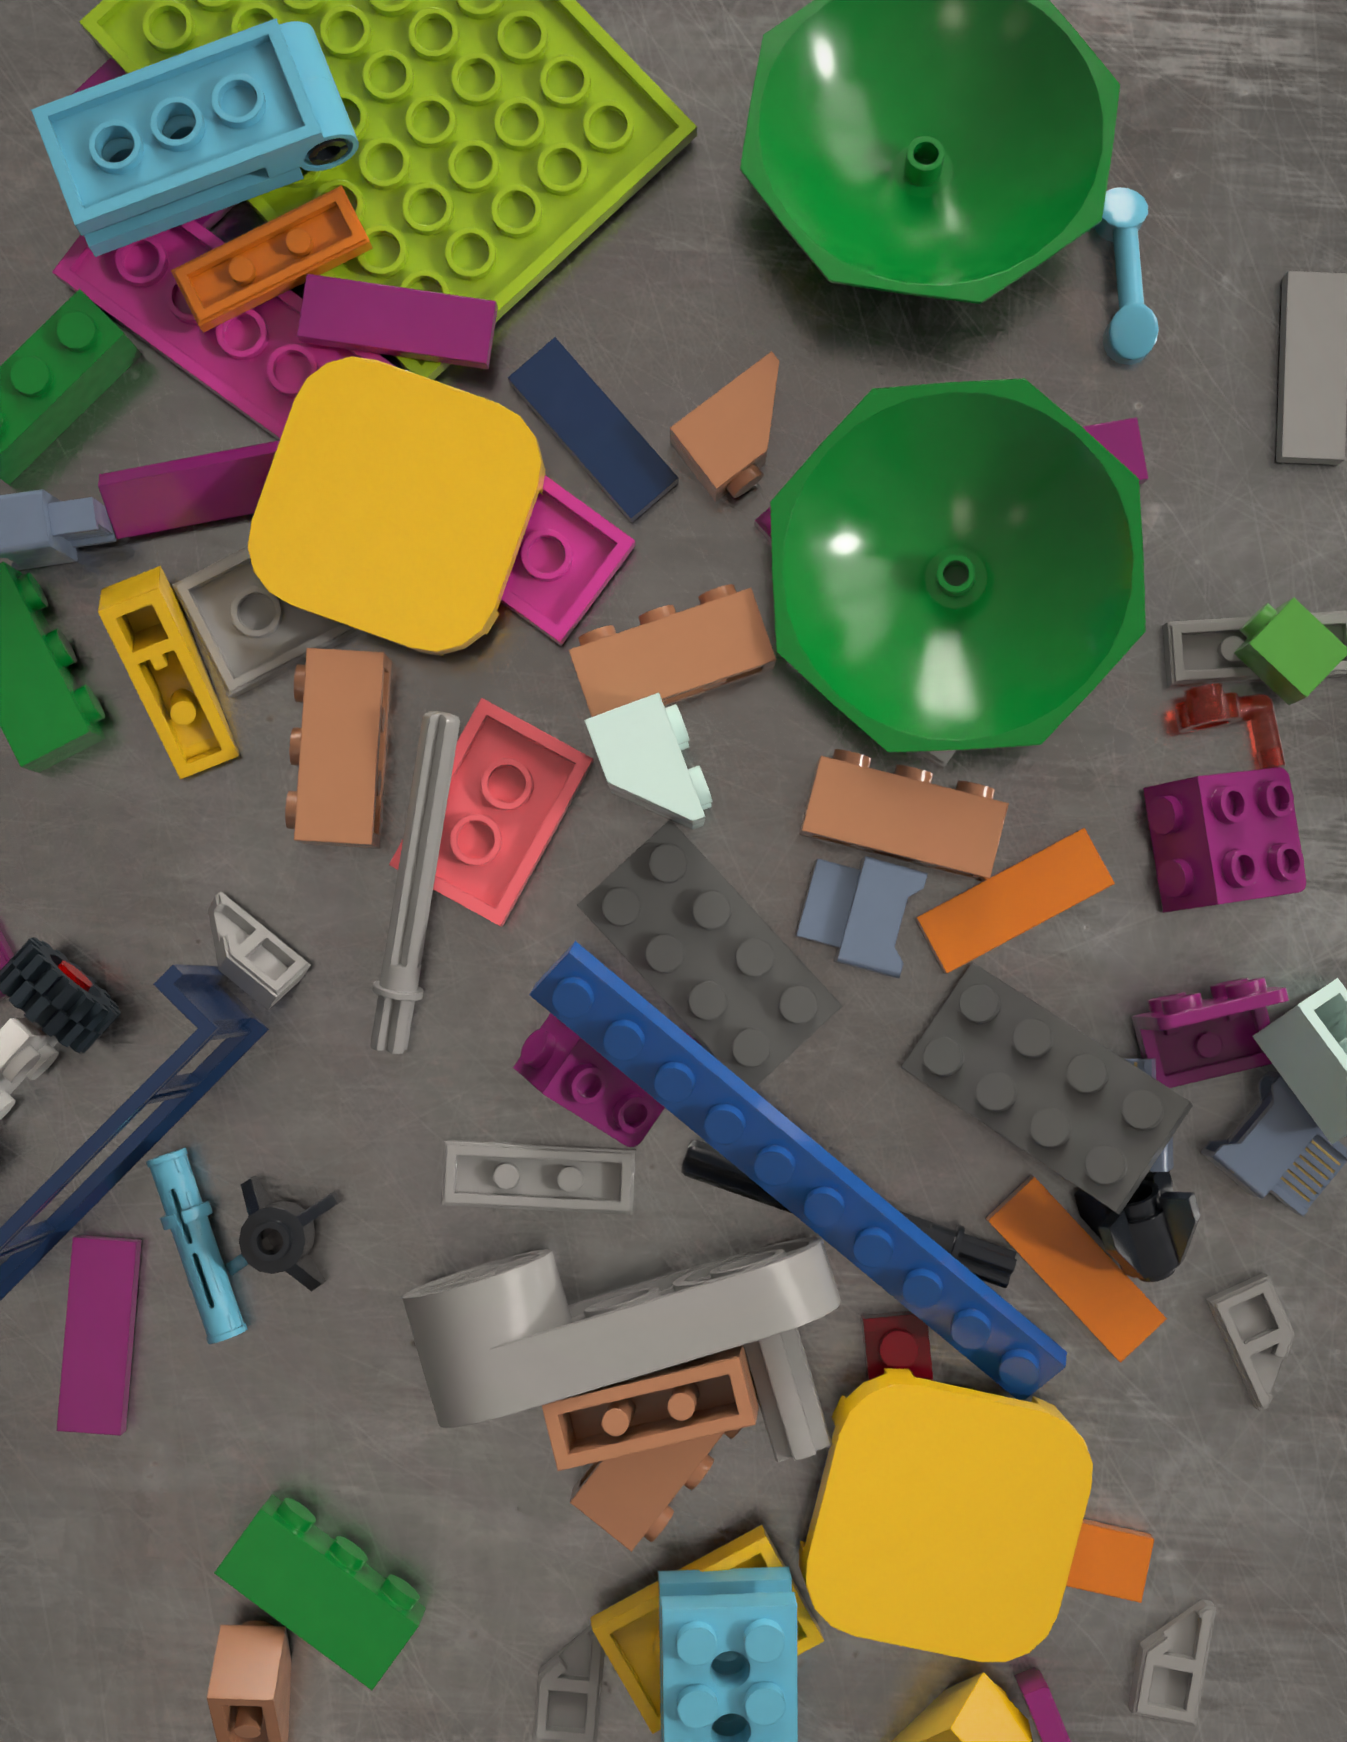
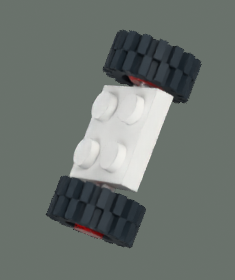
M35 937L29 938L0 970V991L10 997L9 1002L15 1008L24 1011V1016L26 1017L10 1018L0 1029V1120L14 1106L16 1100L10 1094L26 1077L31 1081L35 1080L55 1061L59 1052L53 1047L57 1042L67 1048L70 1046L75 1052L85 1053L121 1013L118 1010V1005L110 999L111 996L106 990L97 986L98 982L91 976L83 973L80 966L74 961L71 963L59 950L56 949L54 951L48 943L40 942Z

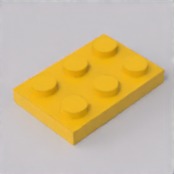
M760 1525L679 1570H700V1572L730 1570L733 1568L785 1567L763 1525ZM792 1579V1592H795L797 1601L798 1656L824 1642L816 1620ZM656 1581L590 1617L593 1633L652 1734L661 1730L659 1584Z

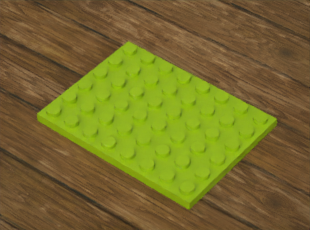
M102 0L79 21L91 39L126 74L275 18L278 24L293 21L310 24L315 31L359 141L358 150L344 163L327 170L307 171L300 167L304 179L248 199L246 202L267 223L342 185L373 249L320 276L496 301L498 306L496 322L697 137V126L576 0ZM393 356L406 371L432 380L438 377L450 365L447 363Z

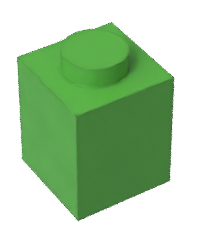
M1293 597L1276 609L1269 603L1262 606L1240 629L1247 639L1234 652L1282 700L1291 705L1309 696L1347 656V647Z

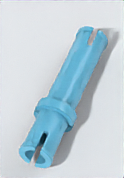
M185 1147L146 1161L148 1168L150 1167L166 1214L160 1217L163 1229H171L189 1287L191 1288L207 1335V1343L214 1344L237 1336L248 1330L243 1321L227 1269L224 1266L225 1264L208 1215L213 1213L210 1201H202Z

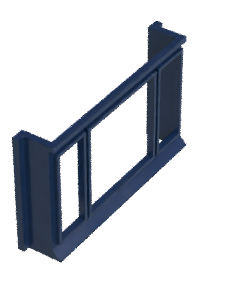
M173 964L153 984L198 1029L0 1228V1259L10 1256L0 1266V1301L269 1030L224 985L229 978L218 970V966ZM225 1039L192 1073L177 1075L211 1040ZM163 1101L47 1220L26 1227L146 1105Z

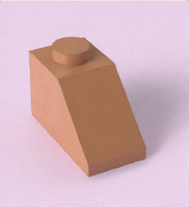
M772 351L670 427L671 445L715 502L728 492H730L733 498L741 496L764 476L760 468L766 462L779 360Z
M256 1620L247 1621L241 1625H220L207 1694V1702L217 1742H288L292 1659L286 1627L273 1626L270 1623Z

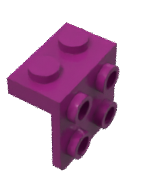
M1278 767L1195 776L1143 788L1163 913L1299 893L1305 889L1304 857L1299 838L1294 796L1289 774L1284 768Z
M1246 977L1211 985L1212 997L1202 999L1200 992L1187 995L1186 992L1148 1000L1150 1012L1132 1016L1142 1058H1156V1080L1168 1088L1270 1065L1272 1062L1255 1041L1253 1035L1271 1024L1266 1006L1289 1001L1286 987H1267L1265 977L1250 980Z
M552 1013L549 1014L540 1029L534 1031L526 1039L521 1049V1056L513 1067L543 1095L627 1147H636L643 1141L665 1108ZM689 1035L693 1040H695L699 1045H701V1043L698 1040Z

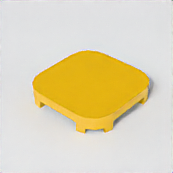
M351 356L328 362L306 379L291 407L251 521L248 551L253 571L270 593L299 610L310 612L411 648L420 653L443 656L446 653L465 649L484 634L487 635L499 616L497 610L538 494H542L546 469L539 443L521 416L497 402L374 359Z
M884 1368V1375L863 1382L847 1398L841 1395L831 1416L835 1425L831 1440L832 1445L829 1447L806 1542L800 1541L799 1568L814 1609L831 1627L852 1636L977 1662H1007L1030 1653L1049 1635L1059 1614L1092 1488L1093 1462L1085 1440L1055 1405L1035 1396H1032L1031 1402L917 1378L912 1375L909 1369Z

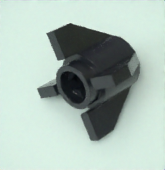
M1149 1170L1120 1215L1080 1188L1074 1194L1080 1217L1102 1240L1105 1250L1119 1263L1123 1273L1130 1277L1138 1278L1143 1282L1161 1281L1174 1273L1175 1268L1186 1257L1201 1216L1194 1192H1173V1181L1170 1171L1151 1172Z
M253 1176L242 1183L241 1189L248 1218L241 1227L239 1237L241 1254L224 1265L232 1276L247 1265H250L259 1272L274 1274L285 1271L311 1292L326 1282L311 1257L307 1254L313 1247L315 1238L313 1220L341 1202L335 1191L305 1210L292 1202L279 1201L272 1203L273 1200L257 1176ZM272 1229L277 1230L281 1234L283 1245L280 1244L274 1247L269 1242L267 1236L271 1234Z

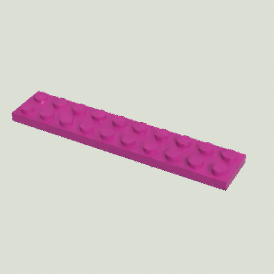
M195 220L97 257L93 255L88 247L85 236L80 234L52 271L65 285L75 292L81 289L105 314L278 440L281 439L294 399L304 382L326 363L353 356L374 359L394 366L378 353L300 342L297 332L303 299L291 290L203 333L171 270L225 244V242ZM545 475L542 494H538L500 602L562 646L636 546L635 540Z

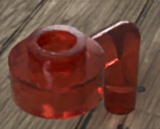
M1215 683L1184 691L1186 701L1174 706L1180 733L1203 731L1236 722L1250 721L1260 769L1286 766L1274 704L1269 696L1265 694L1238 696V693L1235 692L1224 693L1223 684Z

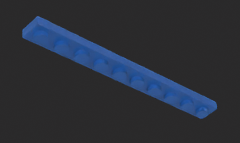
M575 941L536 982L529 994L533 999L1014 1398L1026 1400L1066 1367L1067 1351Z

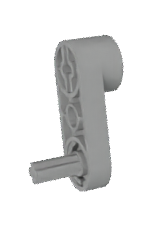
M802 1238L768 1245L570 1305L567 1303L553 1252L549 1249L513 1255L465 1269L426 1283L401 1296L440 1427L455 1428L501 1418L743 1345L775 1461L781 1462L794 1458V1461L816 1455V1451L831 1447L832 1445L798 1327L829 1314L841 1304L822 1238Z

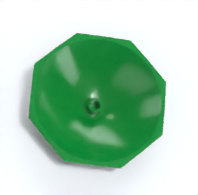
M814 0L763 34L750 101L740 171L829 282L906 295L981 304L1044 263L1102 221L1113 151L1120 83L1050 0Z
M1025 378L873 388L818 446L770 501L772 580L777 652L834 706L888 753L1041 745L1097 687L1146 632L1144 552L1139 478L1082 426Z

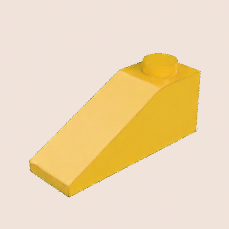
M158 566L101 589L98 614L179 778H186L238 757L239 750L188 622L162 567Z

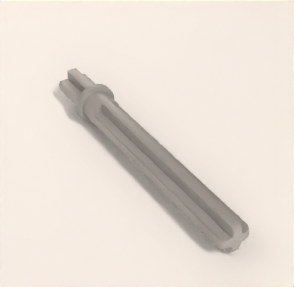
M429 711L422 718L385 956L380 980L373 982L372 991L378 995L370 1047L376 1051L387 1050L392 1054H403L404 1050H407L414 1004L416 1000L423 998L424 990L418 986L460 727L459 717L441 711Z

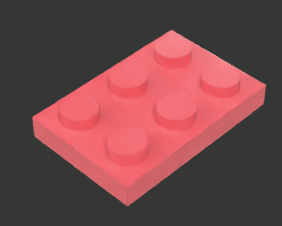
M481 698L457 741L433 890L503 927L594 762L593 758ZM403 840L389 863L390 866L397 870L399 868Z

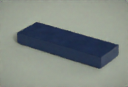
M556 337L507 377L509 384L631 523L679 483L678 476Z

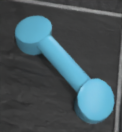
M1117 187L1106 191L1102 221L1094 227L1103 239L1114 244L1119 311L1116 312L1104 331L1103 346L1107 355L1115 362L1132 365L1142 361L1152 350L1157 341L1159 327L1153 311L1144 305L1138 231L1148 215V204L1145 198L1137 191Z

